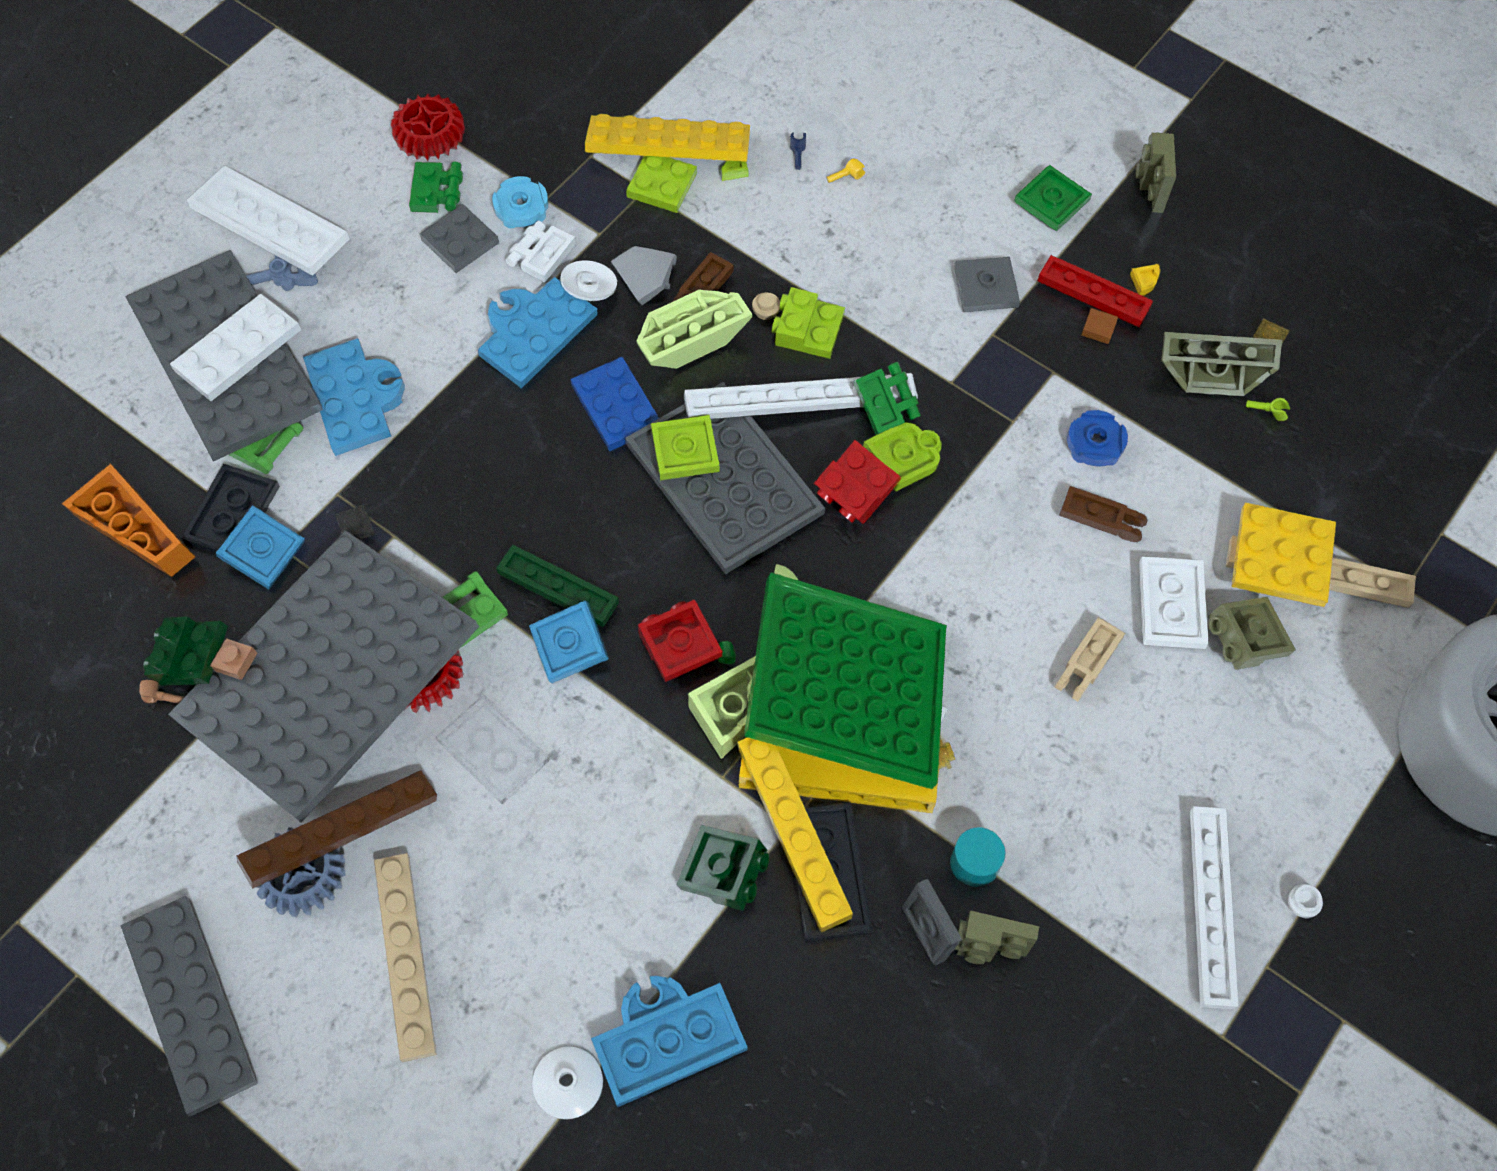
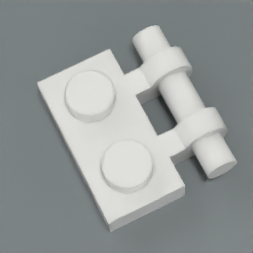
M537 221L533 226H529L523 233L524 237L519 244L515 243L509 250L510 255L505 261L511 267H514L518 261H522L521 269L523 272L546 282L575 246L576 241L574 236L554 226H551L546 233L543 232L546 228L541 221ZM532 244H536L532 250L529 249Z

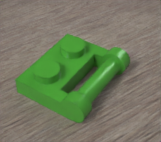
M297 422L282 429L283 432L263 457L260 455L278 432L229 454V456L264 474H269L274 467L273 462L293 437L300 435L303 427Z
M476 571L467 576L468 580L442 597L453 605L474 590L479 593L478 596L459 608V610L470 616L479 625V628L461 647L508 616L507 609Z

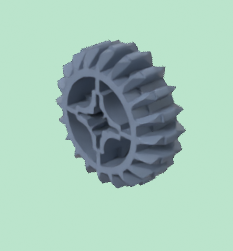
M288 827L287 832L292 830L293 828ZM275 832V835H274V836L277 837V836H280L281 834ZM339 847L323 855V873L318 872L313 867L316 860L314 859L293 869V871L298 870L295 875L292 871L285 873L282 882L284 887L281 892L276 889L274 879L256 887L260 888L257 891L258 897L266 899L265 905L269 909L276 907V911L280 915H284L289 910L290 915L297 918L301 908L306 915H311V906L316 905L319 910H323L324 904L322 900L325 897L331 901L335 898L331 892L332 888L342 889V883L336 878L346 876V871L343 867H340L345 863L344 856L338 854L341 848ZM314 885L309 890L300 893L306 886Z

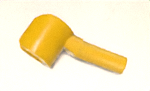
M853 158L848 161L844 169L827 176V181L830 183L849 174L858 180L865 175L863 170L865 166L858 159Z

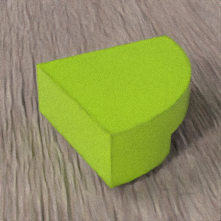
M726 161L722 166V181L749 176L747 163L744 161Z

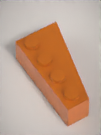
M111 464L62 503L78 519L170 577L174 576L195 558L194 554L128 480Z

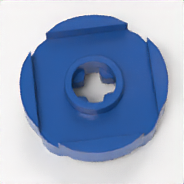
M1090 410L1082 413L1081 417L1076 420L1074 419L1067 434V444L1072 452V458L1078 463H1085L1091 466L1100 467L1116 464L1124 453L1128 442V433L1123 424L1120 426L1114 420L1115 416L1106 411ZM1094 434H1099L1100 439L1105 441L1098 443L1091 438H1093Z

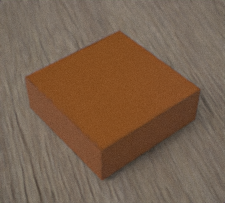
M1091 308L1081 336L1109 344L1118 317Z

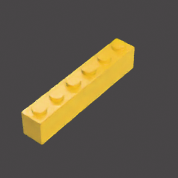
M748 737L738 741L739 752L820 932H824L852 919L853 912L777 746Z
M777 746L799 796L933 813L938 783L933 789H929ZM742 758L739 788L757 790Z

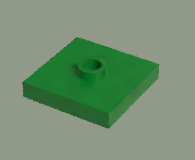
M1049 164L1015 195L1014 202L1057 232L1090 201L1092 193Z

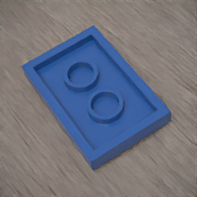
M623 357L570 379L572 388L609 451L625 445V438L659 419Z

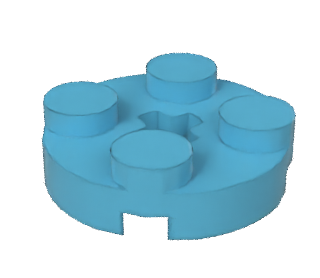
M518 176L505 180L500 184L501 188L497 193L494 192L492 197L496 216L503 221L505 227H526L535 224L537 221L542 222L545 220L548 209V196L545 187L538 182L536 184L531 182V178ZM518 199H522L524 202H526L521 205L516 204Z

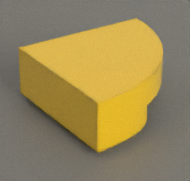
M1159 264L1133 268L1131 270L1130 276L1138 294L1143 296L1154 289L1160 274Z

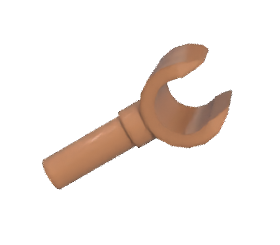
M143 680L140 682L139 693L145 703H155L158 700H164L179 704L184 698L183 696L158 691L159 683L156 681Z

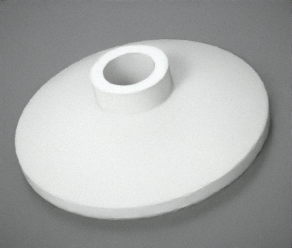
M576 261L568 264L561 272L560 281L562 287L570 295L582 300H603L611 296L616 290L617 279L615 274L605 265L594 261Z
M561 1047L549 1052L542 1058L535 1069L532 1081L534 1097L547 1114L558 1119H574L586 1114L599 1100L603 1088V1076L598 1062L590 1053L577 1047ZM565 1074L573 1076L572 1084L567 1087L560 1084V1079Z

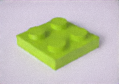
M644 156L626 190L627 197L677 213L697 175V166L670 157Z
M710 415L651 423L660 481L720 472Z

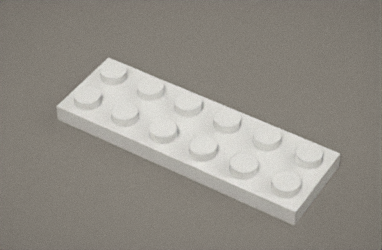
M223 166L187 199L191 209L312 276L350 239L347 231L226 166Z

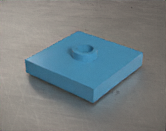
M252 506L218 549L216 557L265 588L270 589L304 544L305 538Z
M586 600L529 625L548 681L552 684L609 659L590 605Z

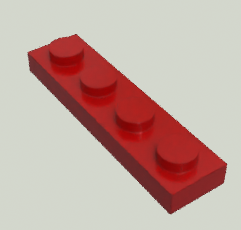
M1050 255L1037 280L1137 327H1140L1153 303L1151 299L1053 255Z

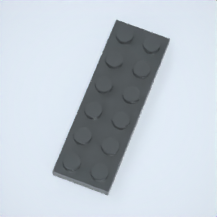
M185 895L120 925L186 1114L191 1117L257 1085L256 1076L190 899Z

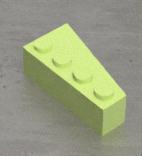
M755 657L688 693L689 709L721 759L738 744V741L744 738Z

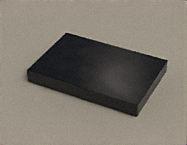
M223 464L183 533L182 541L216 554L252 506L264 513L267 511L280 487L278 482Z

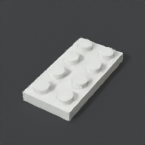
M259 294L171 362L170 365L179 376L208 400L213 401L300 332L301 328L297 321L262 294Z

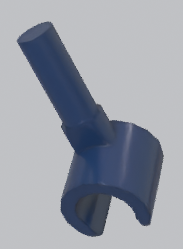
M792 132L790 135V149L795 154V169L800 170L802 168V152L806 149V133L803 132L802 139L794 138V132Z

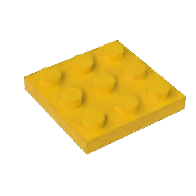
M1244 503L1241 508L1231 587L1325 607L1329 597L1336 522Z

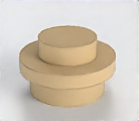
M760 293L753 299L752 309L760 319L770 320L780 311V300L772 293Z

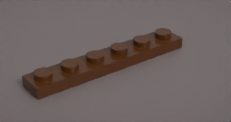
M420 770L236 855L237 863L253 889L436 802L437 793Z

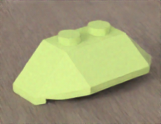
M697 290L648 313L641 333L637 338V344L650 365L677 369L727 345L752 318V313L738 293L730 292V294L719 291Z

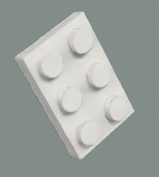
M1142 556L1139 564L1143 645L1206 649L1208 645L1203 560Z

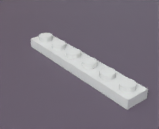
M1193 806L1190 810L1200 1007L1235 1010L1239 1006L1226 808Z

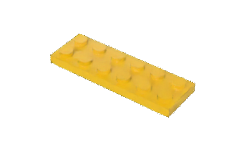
M607 114L591 115L585 140V152L747 162L750 125L741 122L717 123L713 120L697 122L688 119L664 120L660 117L645 119L630 115L624 117H610Z

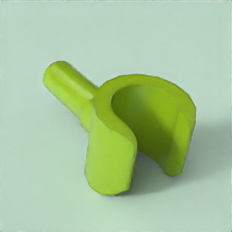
M1277 398L1271 403L1247 400L1246 404L1248 408L1272 412L1278 421L1288 419L1286 412L1281 410L1290 409L1288 402L1284 398Z

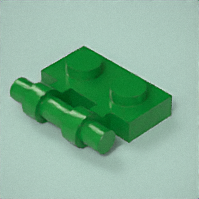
M456 161L452 162L451 168L448 171H444L443 163L415 162L409 202L410 211L438 213L439 204H445L447 211L452 212L456 209L461 196L459 185L463 181L462 164ZM442 185H448L445 191H441Z
M898 362L887 366L892 376L886 379L883 370L879 369L853 381L876 435L905 423L901 414L903 410L907 411L910 420L921 416L917 404H919L916 395L912 396L906 382L908 376L905 371L902 372ZM894 385L902 400L899 403H896L890 389Z

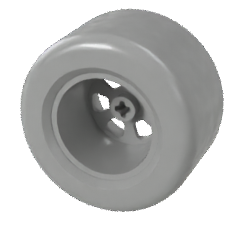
M1496 614L1468 625L1439 651L1407 688L1398 715L1400 750L1408 771L1421 791L1434 805L1457 822L1492 836H1497V729L1489 716L1497 717V702L1490 699L1488 695L1497 696Z

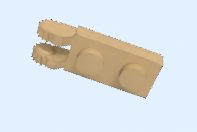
M1098 617L1065 667L1066 670L1055 688L1062 691L1069 683L1072 674L1075 673L1083 678L1081 684L1073 692L1072 699L1078 702L1090 683H1094L1126 633Z

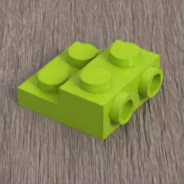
M791 287L789 295L783 294L779 310L783 311L782 316H776L773 322L772 333L776 334L775 345L830 359L844 317L845 307L818 301L817 293Z

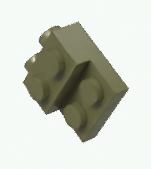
M1152 132L1148 137V144L1143 145L1142 162L1137 163L1136 178L1140 179V190L1148 191V201H1152V212H1164L1176 179L1174 134Z
M1268 597L1222 603L1208 615L1210 619L1209 629L1214 635H1218L1223 645V656L1226 661L1232 662L1235 670L1256 667L1265 660L1287 657L1296 651Z
M970 911L966 920H960L957 931L962 941L954 950H957V955L965 956L964 959L974 964H984L985 961L991 962L997 950L1001 951L1000 954L1004 957L1020 959L1021 956H1027L1037 941L1039 926Z

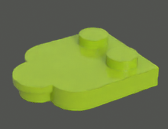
M903 423L864 441L863 447L902 478L894 487V490L898 491L936 471L940 461L939 453L942 444L940 437L934 431H921L915 424Z

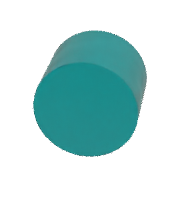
M976 827L962 833L956 842L950 859L951 869L956 878L965 885L972 887H982L991 883L998 875L1005 860L1004 843L995 832L987 828Z

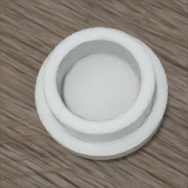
M1297 885L1288 894L1290 909L1302 918L1314 917L1322 909V896L1311 885Z

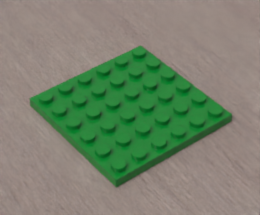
M771 572L766 581L744 737L933 789L938 783L947 625Z

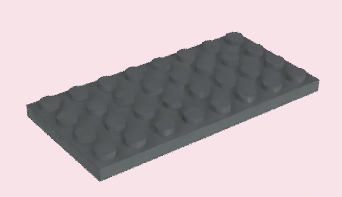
M231 250L125 296L213 462L323 410L321 403L286 343L213 401L208 400L172 369L171 362L257 297L256 292Z

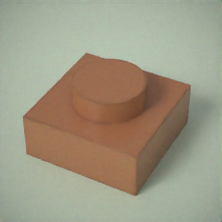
M226 639L210 666L216 672L242 680L255 659L257 652L253 647Z

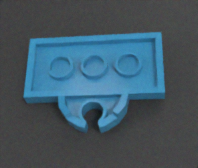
M556 277L548 282L536 295L523 289L503 291L499 293L500 300L504 304H510L513 307L510 310L504 311L498 308L497 302L491 301L488 310V320L491 331L494 334L478 349V356L522 388L597 316V308L586 300L570 295Z
M358 338L303 357L313 391L323 408L320 413L335 456L391 437L384 413L395 409L402 403L401 399L405 390V384L402 379H396L389 385H383L382 382L390 377L399 378L402 376L397 366L382 359L366 360Z
M650 976L651 986L660 993L658 1001L652 1005L644 1004L640 1000L641 987L638 982L631 986L623 997L621 1007L623 1025L591 1038L617 1107L748 1050L720 983L688 996L681 984L671 977Z

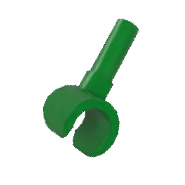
M729 641L720 642L719 646L722 650V657L718 658V662L722 664L735 663L736 651L733 644Z

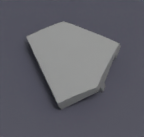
M634 246L611 262L638 302L644 305L663 289H670L668 282L672 265H675L677 256L664 251Z

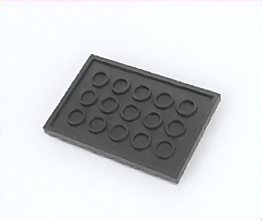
M722 382V383L716 385V386L713 387V388L727 387V386L725 385L724 382ZM683 404L652 423L688 418L686 405ZM751 416L711 419L720 465V472L660 481L651 423L625 438L626 445L725 574L825 514V507Z

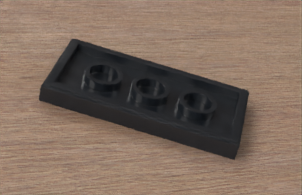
M851 802L806 807L805 810L853 912L852 919L820 932L796 878L805 942L872 933Z

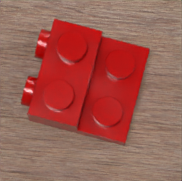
M854 440L838 461L835 462L833 460L814 484L819 488L817 494L828 504H831L834 500L842 507L838 512L852 523L857 519L864 524L902 478Z
M695 600L688 603L685 601L679 602L672 606L670 611L661 615L652 614L638 624L639 636L651 659L655 661L665 682L722 657V650Z

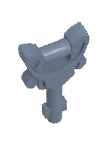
M276 255L275 259L270 262L268 270L246 275L251 285L273 280L275 285L281 286L285 291L292 290L294 285L314 286L318 284L316 274L312 276L298 267V273H292V264Z

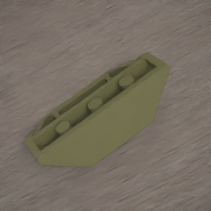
M1164 332L1161 362L1184 392L1245 396L1267 377L1279 370L1282 340Z

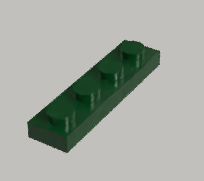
M515 545L510 547L496 568L499 575L566 609L586 600L590 605L596 624L602 627L605 626L619 604L617 596Z

